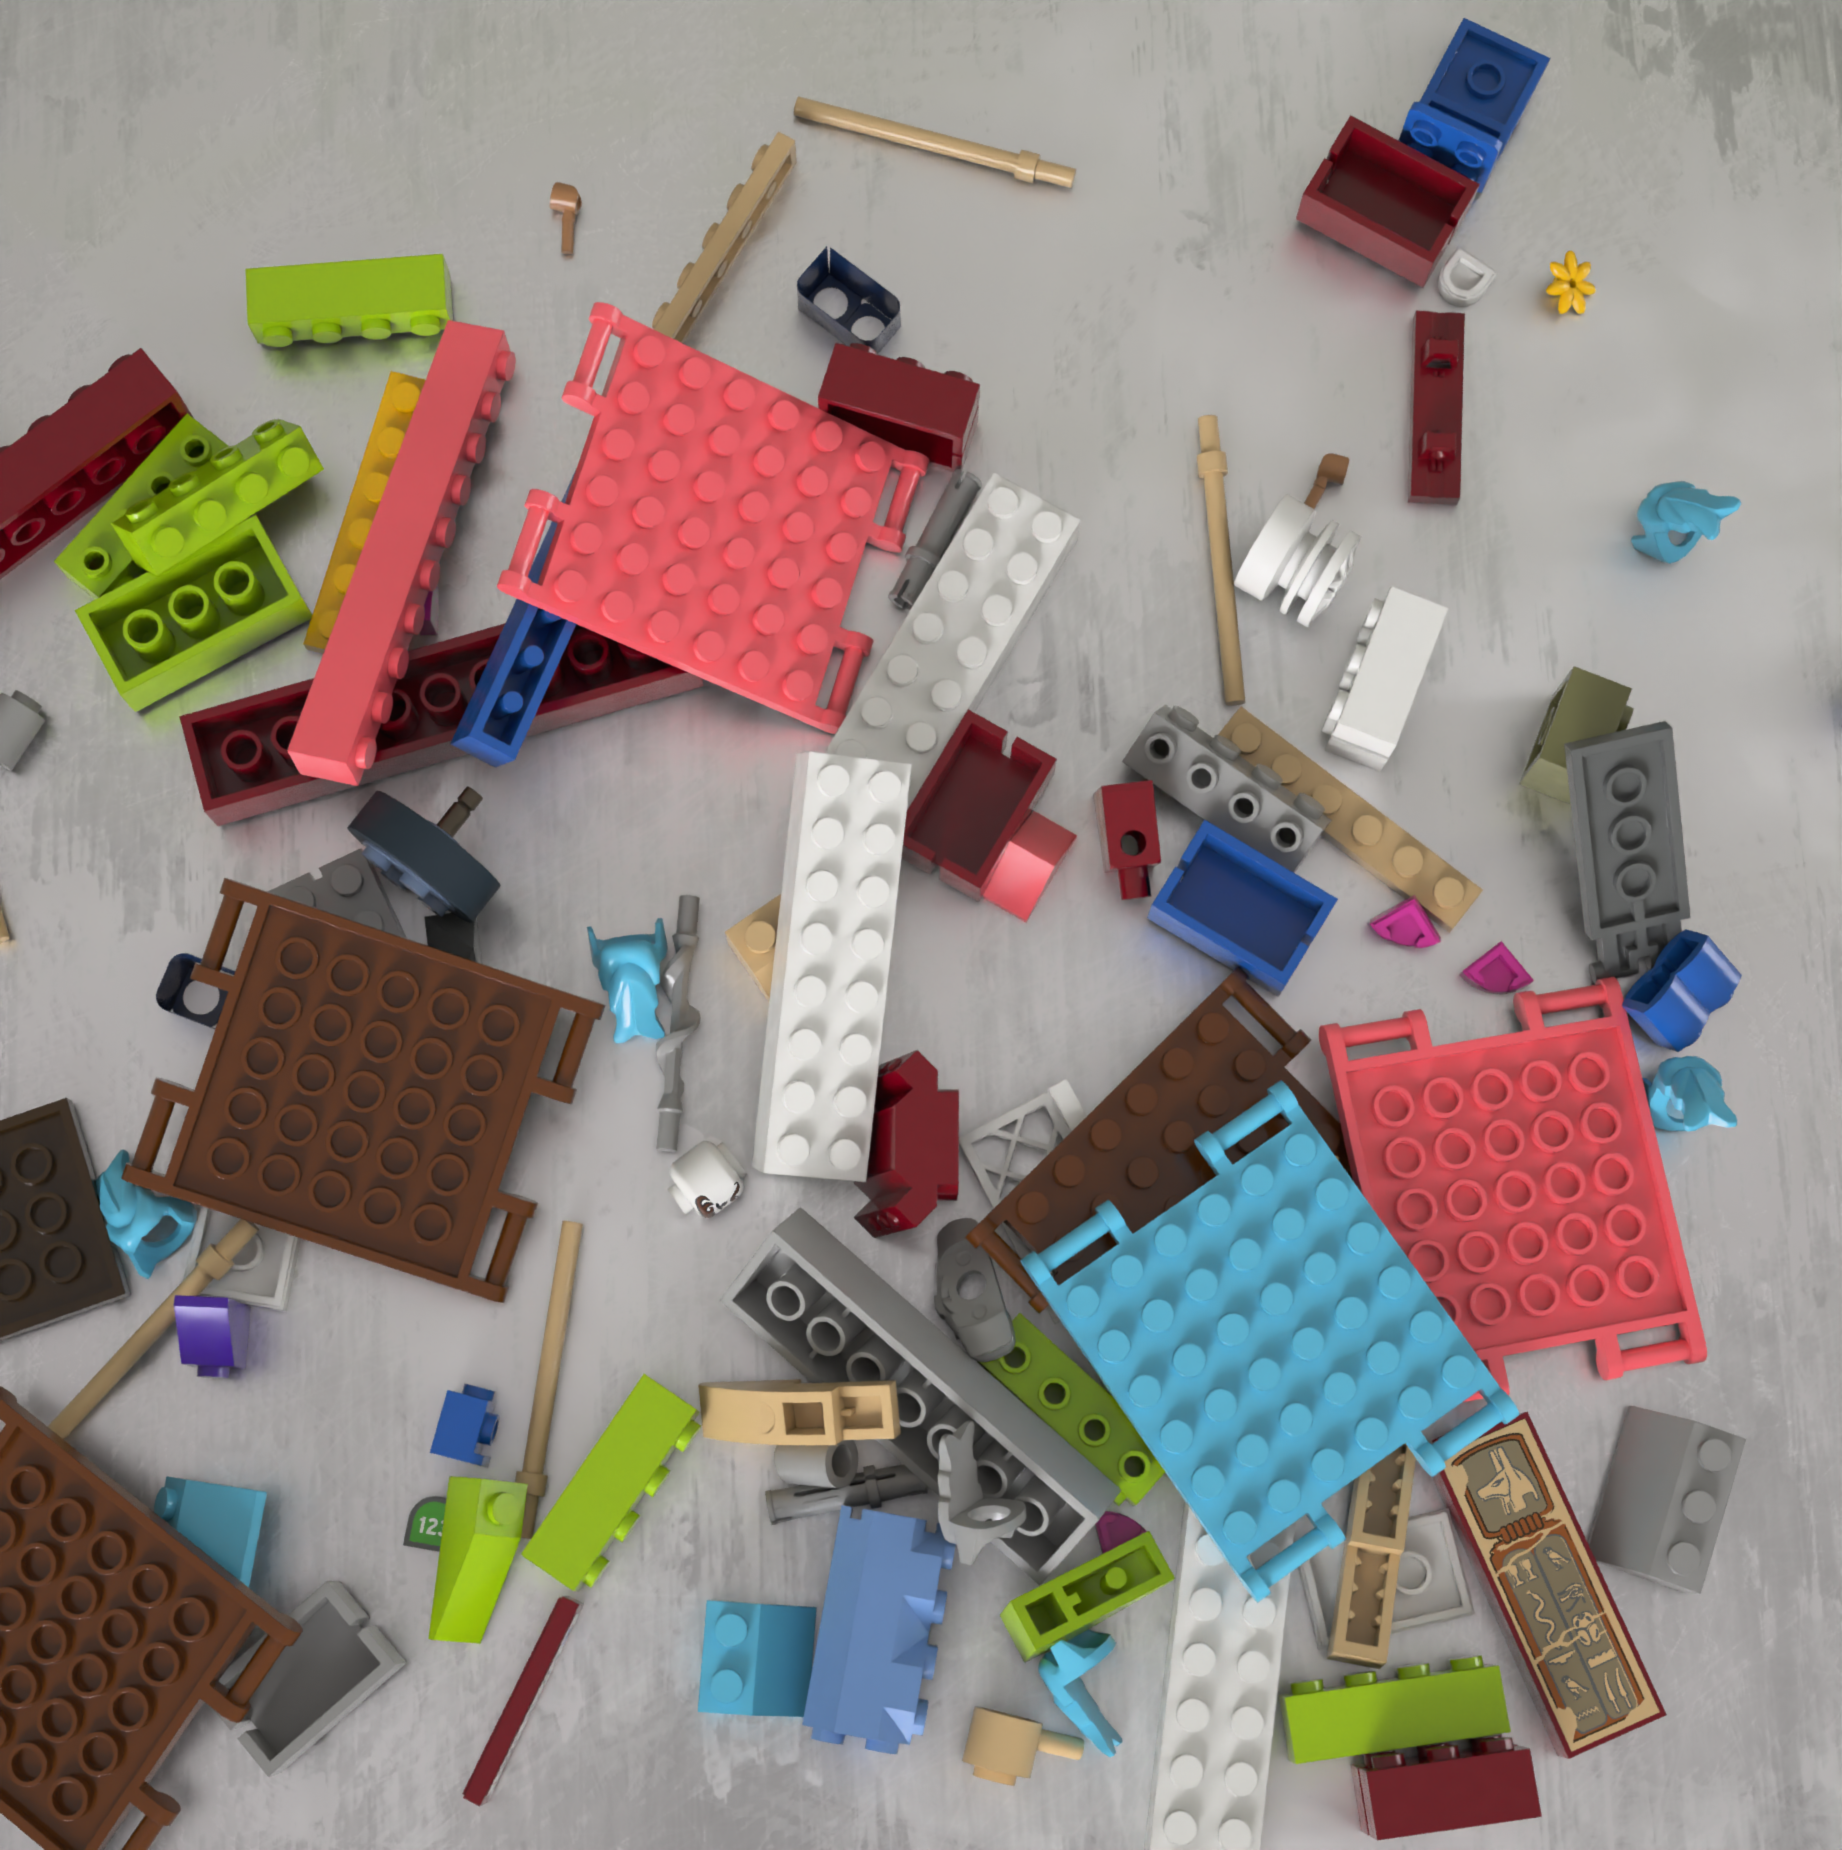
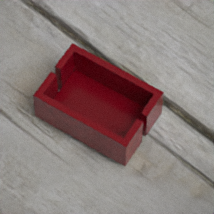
M1350 115L1331 146L1327 159L1324 158L1305 189L1296 219L1424 288L1443 256L1447 245L1450 244L1469 212L1480 184Z
M835 343L818 394V408L904 450L916 451L927 456L930 460V466L953 472L955 469L963 470L978 423L980 384L973 382L969 376L961 372L946 371L943 374L926 369L921 362L912 358L898 357L895 360L877 355L874 349L863 344L851 343L849 346Z
M968 709L906 812L902 859L930 875L935 866L940 868L939 880L979 902L1010 840L1031 815L1054 776L1057 759L1019 737H1016L1012 744L1010 758L1003 755L1006 749L1008 731Z
M1502 1734L1469 1738L1471 1748L1459 1749L1458 1745H1449V1742L1416 1746L1418 1754L1416 1756L1405 1757L1403 1752L1396 1753L1395 1750L1363 1754L1364 1763L1351 1765L1361 1831L1378 1841L1542 1817L1530 1748L1513 1744L1512 1737H1502Z

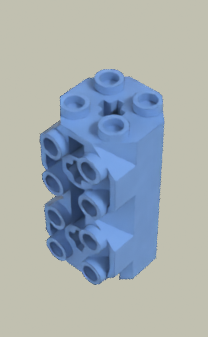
M842 1505L802 1725L813 1727L811 1739L843 1744L845 1735L866 1738L865 1749L897 1754L899 1743L910 1745L912 1734L923 1736L929 1702L919 1698L922 1678L933 1680L938 1651L937 1645L928 1644L931 1623L942 1625L947 1591L937 1590L941 1568L952 1569L956 1544L944 1539L940 1523L938 1522L935 1533L925 1531L927 1520L862 1509L861 1520L851 1518L853 1508Z

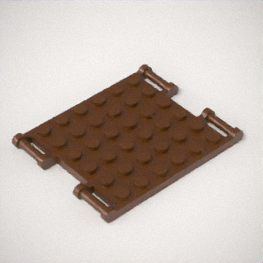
M224 878L219 892L224 896L201 963L194 964L190 976L193 980L228 991L195 1090L167 1079L155 1078L151 1094L155 1095L145 1127L133 1162L126 1163L121 1179L488 1300L504 1303L510 1288L505 1284L527 1219L534 1218L538 1202L499 1190L529 1099L533 1092L567 1104L573 1103L577 1091L573 1084L595 1019L601 1020L606 1005L232 879ZM247 902L256 905L257 909L235 974L233 975L222 971L221 968L243 904ZM560 1008H564L576 1013L553 1080L539 1077L538 1073ZM178 1103L189 1108L165 1175L153 1170V1166L174 1105ZM495 1207L508 1213L486 1277L482 1278L470 1273L492 1208Z
M1239 966L965 1236V1239L975 1249L980 1245L1031 1298L1028 1303L1039 1314L1049 1303L1023 1267L1019 1255L995 1232L1002 1222L1031 1251L1039 1254L1094 1216L1097 1206L1106 1200H1110L1121 1214L1129 1230L1134 1234L1216 1177V1174L1199 1152L1194 1139L1206 1131L1212 1134L1265 1098L1268 1095L1267 1089L1280 1080L1292 1091L1303 1112L1333 1154L1339 1157V1162L1352 1179L1341 1124L1285 1068L1309 1044L1311 1039L1302 1029L1296 1032L1246 981L1249 976ZM1230 996L1282 1046L1274 1055L1222 1005ZM1281 1113L1277 1114L1225 1150L1226 1157L1232 1165L1284 1130L1289 1124ZM1107 1232L1052 1270L1055 1274L1053 1279L1059 1286L1111 1250L1117 1243L1110 1233Z
M0 1386V1420L6 1424L0 1432V1813L44 1850H104L133 1806H135L145 1816L121 1850H148L163 1826H170L181 1811L179 1803L174 1798L155 1790L149 1783L203 1703L208 1704L225 1719L240 1723L251 1708L249 1700L284 1648L295 1644L303 1632V1628L292 1617L278 1612L17 1403L16 1397L10 1391ZM257 1625L267 1633V1636L231 1689H227L219 1680Z

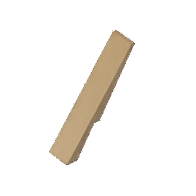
M1406 1443L1354 1479L1345 1536L1346 1540L1327 1652V1659L1375 1669H1380L1387 1663L1400 1555L1404 1552L1416 1462L1415 1456Z

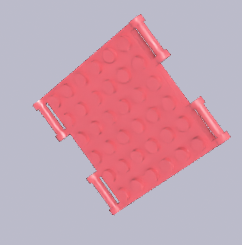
M603 302L594 303L589 316L592 326L574 379L566 383L561 397L567 404L594 416L565 503L559 501L555 495L539 489H531L524 505L528 509V513L509 568L501 572L497 588L519 600L825 732L836 734L846 717L863 657L870 655L874 642L871 637L863 633L849 631L840 627L866 542L888 552L900 553L906 539L903 529L919 478L926 475L930 463L929 458L916 451L904 450L623 315L613 305ZM610 334H613L621 339L602 395H599L592 387ZM893 467L901 471L885 524L880 526L874 523L873 520L889 469ZM548 519L557 523V527L538 583L536 584L528 578ZM833 647L843 650L844 654L827 708L823 709L815 704Z
M1615 977L1597 979L1595 985L1538 995L1534 991L1516 993L1513 999L1514 1012L1522 1025L1523 1031L1432 1046L1427 1020L1421 1009L1405 1011L1400 1018L1341 1028L1338 1023L1321 1025L1319 1027V1042L1327 1060L1353 1182L1498 1385L1508 1395L1510 1391L1503 1360L1504 1356L1588 1340H1595L1597 1348L1596 1364L1603 1380L1621 1378L1625 1371L1682 1360L1690 1365L1704 1362L1707 1358L1704 1333L1626 1010L1622 1007L1623 995L1620 984ZM1599 1005L1603 1009L1604 1018L1550 1027L1544 1026L1542 1014ZM1405 1037L1410 1043L1411 1050L1350 1061H1348L1346 1047ZM1678 1324L1679 1340L1620 1351L1617 1335ZM1477 1391L1475 1394H1473L1463 1402L1479 1400L1484 1398L1482 1397L1480 1392Z

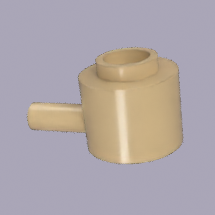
M975 1706L962 1761L975 1765L973 1775L976 1777L1015 1786L1017 1776L1031 1778L1037 1751L1080 1760L1084 1750V1740L1042 1729L1043 1723Z

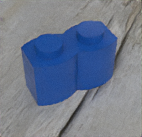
M1685 929L1665 946L1658 956L1654 967L1639 978L1631 987L1622 1003V1007L1656 1045L1679 1052L1698 1040L1710 1013L1726 1005L1731 1000L1742 975L1708 935Z

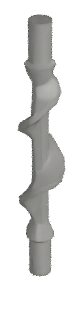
M681 895L679 897L676 933L672 935L676 955L668 962L660 979V985L672 1003L670 1034L661 1038L656 1044V1057L665 1078L664 1094L657 1108L660 1115L656 1149L669 1152L677 1151L680 1114L683 1112L681 1096L684 1092V1082L680 1077L683 1040L698 1028L701 1020L700 1012L691 1006L687 999L692 956L699 940L696 933L700 898L691 895Z

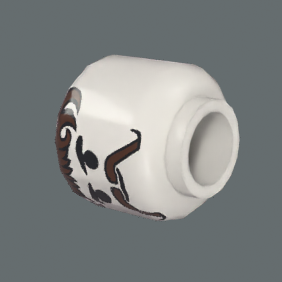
M702 1141L672 1163L670 1175L675 1184L667 1190L685 1214L695 1209L700 1216L710 1218L741 1196L744 1191L741 1179L747 1173L723 1142L716 1146L710 1141Z

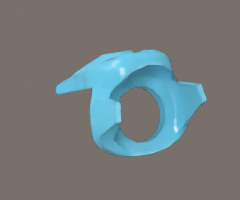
M1685 481L1659 484L1642 500L1637 511V517L1644 528L1645 535L1633 536L1631 542L1636 550L1661 562L1669 564L1677 562L1691 551L1702 535L1708 540H1714L1720 533L1721 520L1737 511L1742 505L1741 501L1734 496L1711 495L1706 489H1698L1693 484ZM1670 530L1684 534L1689 533L1686 539L1678 545H1673L1668 537Z
M657 919L654 934L627 935L606 940L597 939L592 927H587L592 963L598 969V976L603 990L608 991L610 1011L616 1014L617 1023L613 1035L614 1042L617 1044L625 1043L634 1035H642L653 1039L663 1038L665 1030L655 1012L659 1004L656 985L660 983V962L665 958L668 950L663 919Z
M1697 1056L1669 1058L1659 1065L1653 1083L1647 1078H1642L1655 1127L1668 1131H1696L1709 1124L1727 1128L1737 1126L1736 1115L1724 1102L1725 1092L1722 1089L1720 1072L1706 1060ZM1670 1098L1674 1108L1682 1111L1684 1119H1676L1668 1115L1666 1107Z
M122 1149L115 1156L107 1170L102 1172L96 1180L100 1210L108 1222L106 1229L110 1241L120 1247L130 1257L140 1276L149 1279L155 1265L175 1252L187 1239L197 1220V1211L190 1202L171 1196L156 1197L150 1189L121 1179L126 1163H130L128 1151ZM163 1216H172L178 1223L175 1231L161 1241L146 1242L141 1239L160 1222Z
M1088 1629L1068 1642L1060 1640L1050 1647L1051 1651L1046 1653L1040 1660L1038 1672L1046 1687L1053 1694L1054 1703L1085 1737L1092 1741L1102 1753L1111 1758L1116 1754L1114 1746L1120 1745L1123 1740L1102 1715L1097 1703L1088 1693L1085 1684L1079 1676L1103 1660L1117 1643L1109 1633H1097Z

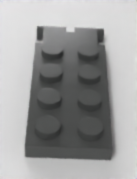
M1666 721L1564 744L1585 934L1591 940H1596L1598 962L1589 964V973L1593 983H1596L1597 979L1620 978L1638 974V958L1644 957L1648 970L1652 969L1665 946L1682 932L1681 920L1691 918L1673 729Z

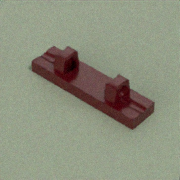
M1416 310L1413 317L1408 502L1457 505L1460 500L1465 313H1438ZM1429 363L1451 364L1450 369L1427 367Z

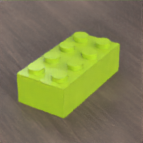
M256 515L239 523L160 575L156 576L146 572L75 610L120 696L135 712L312 618L309 607Z

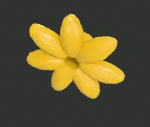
M1567 251L1564 266L1558 262L1550 263V270L1555 278L1553 283L1547 287L1546 292L1549 295H1560L1558 303L1560 314L1566 313L1571 305H1573L1577 313L1583 314L1586 309L1583 295H1591L1596 291L1592 283L1583 280L1589 274L1591 264L1590 262H1583L1577 265L1575 253Z

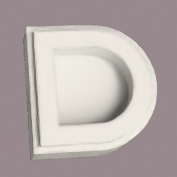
M1457 246L1441 268L1437 279V288L1441 297L1449 304L1458 307L1470 306L1481 299L1494 282L1498 272L1460 246Z

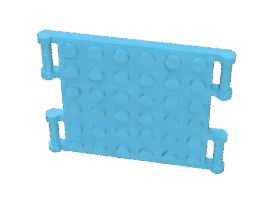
M1282 1080L1267 1089L1268 1095L1223 1127L1212 1134L1206 1131L1194 1139L1199 1152L1216 1174V1177L1137 1232L1132 1234L1116 1207L1110 1200H1106L1095 1208L1096 1214L1039 1254L1032 1251L1020 1260L1055 1314L1243 1586L1257 1603L1271 1594L1269 1588L1325 1547L1329 1546L1331 1549H1334L1346 1540L1337 1523L1322 1506L1321 1503L1405 1443L1423 1469L1431 1477H1434L1446 1468L1444 1462L1501 1421L1504 1424H1508L1520 1414L1512 1399L1498 1385L1303 1112L1292 1091ZM1281 1113L1289 1126L1232 1165L1224 1151ZM1109 1232L1117 1245L1058 1286L1050 1272ZM1479 1391L1487 1405L1430 1444L1421 1431ZM1306 1514L1315 1528L1255 1570L1246 1557Z

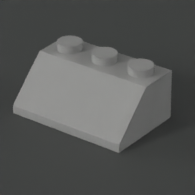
M1629 1406L1588 1540L1596 1562L1682 1593L1701 1594L1746 1439L1694 1420Z

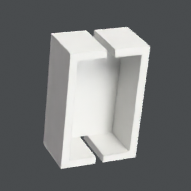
M1394 586L1390 587L1384 602L1376 598L1374 599L1356 641L1360 644L1356 645L1339 684V687L1346 689L1347 692L1339 689L1321 731L1330 735L1325 751L1374 770L1382 771L1398 743L1449 607Z

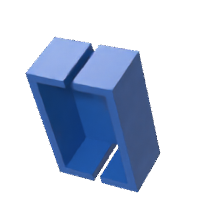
M1204 819L1180 858L1178 866H1175L1152 903L1147 918L1232 970L1239 966L1249 976V980L1279 997L1338 899Z

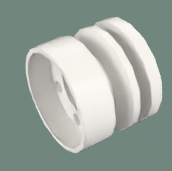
M1286 494L1269 517L1251 547L1236 576L1234 585L1261 601H1264L1277 585L1282 586L1286 591L1279 611L1287 615L1298 598L1301 597L1306 602L1298 616L1297 622L1309 627L1313 620L1331 605L1353 568L1356 549L1362 536L1350 530L1338 548L1333 547L1330 544L1340 524L1332 520L1317 537L1309 533L1316 510Z

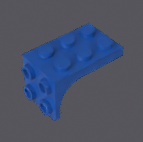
M1463 18L1419 102H1413L1409 109L1398 141L1480 184L1477 192L1482 193L1543 76L1550 58Z

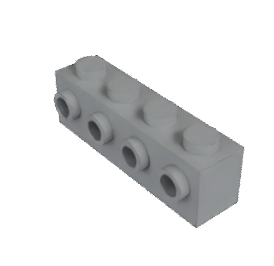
M1164 705L1154 712L1122 762L1147 780H1153L1154 785L1201 818L1290 871L1295 872L1332 821L1323 814L1325 811L1324 807L1314 798L1304 793H1299L1296 796L1281 785L1283 779L1269 767L1262 764H1257L1255 767L1240 757L1241 750L1229 739L1221 735H1215L1213 738L1197 727L1199 720L1187 710L1179 706H1173L1171 709Z

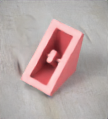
M1033 811L1010 840L983 894V898L1027 923L1075 842L1077 835Z

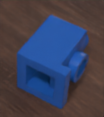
M464 1384L462 1393L447 1390L430 1453L488 1468L491 1457L481 1455L484 1445L491 1446L493 1444L499 1425L500 1415L493 1413L495 1403L492 1401L495 1391L469 1384Z

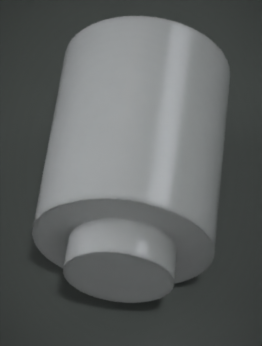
M15 690L11 697L4 693L0 694V766L9 771L14 769L45 722V719L38 714L42 706L18 690Z
M843 1440L837 1445H777L774 1451V1464L779 1477L787 1484L844 1488L855 1477L858 1467V1450L854 1440Z

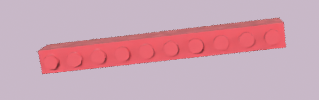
M451 320L447 321L287 750L296 768L302 775L359 786L364 770L370 769L374 763L377 750L376 736L381 723L386 724L390 718L393 707V689L397 679H402L406 674L409 663L408 648L413 635H418L423 627L425 617L424 604L428 592L434 591L438 585L441 556L444 548H450L454 541L456 532L455 518L460 505H466L469 499L471 473L475 463L480 464L483 460L486 450L485 435L490 422H495L499 416L501 408L500 393L504 382L510 381L514 374L516 357L515 353L510 351L504 330Z

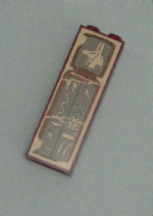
M1528 1412L1520 1413L1519 1416L1508 1424H1504L1501 1421L1445 1461L1446 1468L1432 1477L1445 1507L1449 1508L1455 1530L1557 1756L1570 1759L1662 1718L1667 1714ZM1442 1436L1431 1440L1432 1443H1434L1435 1441H1437V1440H1438L1439 1438H1441Z

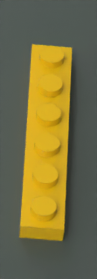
M394 371L390 372L303 643L309 651L321 654L325 651L425 379Z

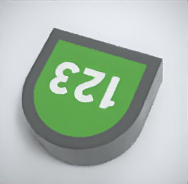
M439 1496L427 1497L413 1507L407 1522L404 1546L440 1552L446 1498Z

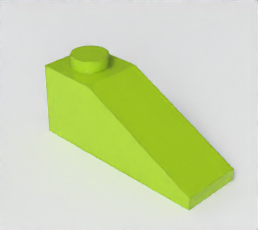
M449 1476L428 1639L481 1643L521 1540L528 1484Z
M1147 1531L1011 1600L1000 1613V1617L1024 1663L1051 1650L1050 1647L1058 1641L1064 1640L1067 1642L1172 1582L1175 1577L1150 1531Z

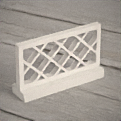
M1068 1079L1050 1087L1049 1091L959 1138V1144L993 1208L1002 1201L1000 1197L1006 1177L1020 1182L1026 1177L1009 1171L1017 1143L1046 1151V1157L1055 1148L1054 1145L1058 1133L1063 1140L1087 1117ZM1045 1106L1054 1123L1049 1144L1019 1136L1025 1116ZM1017 1121L1013 1134L1001 1130ZM989 1135L1010 1140L1011 1143L1003 1169L982 1163L972 1144ZM987 1172L1000 1175L996 1189ZM1002 1222L1001 1224L1019 1257L1022 1259L1027 1256L1029 1251L1025 1244ZM1048 1305L1046 1309L1054 1324L1060 1322L1051 1306Z

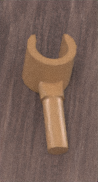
M556 182L552 188L549 206L550 209L563 212L561 253L573 254L575 217L580 212L582 200L574 186Z
M1329 453L1322 458L1316 480L1313 483L1314 486L1304 504L1315 509L1326 489L1327 481L1343 485L1349 465L1348 457Z

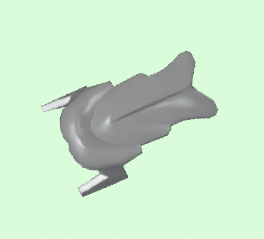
M966 1421L952 1435L945 1434L941 1437L938 1453L939 1472L937 1475L940 1497L938 1501V1520L944 1539L950 1543L957 1544L960 1563L972 1565L984 1545L997 1537L1012 1538L1015 1529L1022 1525L1027 1518L1026 1506L1022 1501L983 1498L981 1483L978 1482L977 1462L973 1459L975 1430L973 1421Z

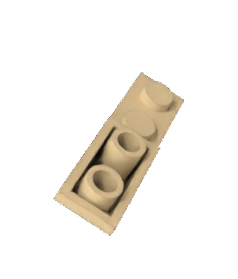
M801 1379L704 1382L698 1385L703 1437L751 1444L809 1446L837 1445L843 1440L895 1439L901 1434L896 1380L801 1383Z

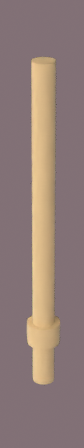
M799 96L794 106V116L1008 171L1014 173L1015 179L1034 183L1035 179L1069 188H1072L1074 183L1075 168L1040 160L1041 155L1021 150L1020 154Z
M1204 415L1198 418L1201 453L1197 455L1198 477L1204 479L1225 704L1236 706L1245 703V692L1223 478L1228 474L1226 453L1221 451L1218 417L1216 415Z
M240 1219L217 1245L211 1243L196 1259L198 1265L47 1427L62 1439H65L176 1320L174 1312L175 1295L198 1296L214 1278L220 1280L234 1265L232 1261L234 1256L259 1231V1228L252 1222Z
M562 1221L522 1472L516 1471L515 1482L528 1484L521 1538L531 1539L533 1537L539 1497H545L548 1476L543 1475L583 1228V1224L577 1222Z

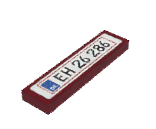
M570 1596L558 1598L462 1793L464 1795L463 1798L479 1807L488 1802L580 1615L584 1603Z

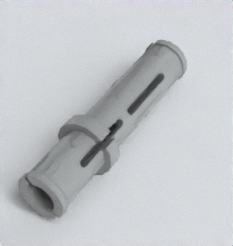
M955 469L953 471L952 478L916 546L909 547L906 552L905 558L907 563L893 590L888 595L890 601L898 607L904 609L906 603H909L907 610H911L952 542L972 501L982 487L981 480L974 474L967 471L963 479L964 471L962 469Z
M904 1464L876 1470L874 1465L863 1467L864 1472L856 1473L852 1482L844 1488L799 1485L773 1491L768 1490L765 1491L770 1522L772 1525H776L777 1523L839 1511L842 1505L857 1507L870 1504L871 1509L882 1507L883 1501L922 1493L927 1494L928 1489L927 1485Z

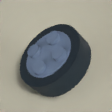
M467 786L457 798L458 802L452 804L436 825L390 795L377 790L347 827L349 832L366 847L361 854L382 870L380 873L403 891H406L408 888L418 895L417 899L438 916L443 917L448 910L464 921L472 923L501 885L453 837L471 815L470 811H474L483 797Z

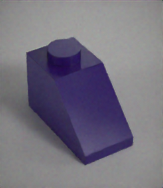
M175 1295L174 1312L181 1364L197 1367V1377L228 1379L230 1369L246 1370L251 1306L226 1297Z

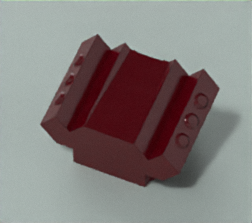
M918 1050L879 1065L867 1178L866 1182H853L870 1199L853 1218L873 1238L915 1228L937 1207V1201H957L959 1089H938V1070Z

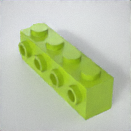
M443 254L245 269L247 322L258 344L264 343L271 347H285L292 344L293 341L312 339L319 343H335L340 341L342 337L363 336L367 339L380 340L391 336V333L412 332L420 336H431L445 329L448 320L453 321L451 277Z
M187 413L54 560V563L68 579L93 599H97L148 572L136 566L111 523L124 516L132 505L159 494L168 488L170 482L175 478L188 472H194L208 463L215 453L229 446Z
M281 419L270 420L258 426L251 436L240 443L215 453L208 463L194 472H188L175 478L170 482L168 488L159 494L132 505L124 516L111 524L136 566L158 576L318 474L324 468L301 426Z
M1019 1313L1012 1320L1016 1338L1013 1350L998 1359L989 1362L977 1361V1363L1122 1490L1113 1501L1116 1505L1120 1506L1125 1500L1132 1506L1137 1505L1165 1471L1116 1400L1028 1319Z
M643 1374L521 1555L572 1591H580L584 1584L592 1588L610 1562L603 1555L613 1540L616 1538L623 1543L637 1524L640 1515L634 1509L645 1493L654 1497L668 1478L671 1470L664 1466L676 1448L684 1452L697 1435L701 1425L695 1422V1419L700 1412L649 1376Z
M1482 1655L1450 1659L1451 1669L1430 1672L1429 1663L1397 1667L1398 1677L1377 1680L1376 1671H1366L1343 1675L1345 1685L1324 1688L1323 1679L1290 1683L1292 1693L1278 1695L1289 1761L1294 1764L1509 1733L1511 1729L1500 1667L1493 1664L1483 1665Z

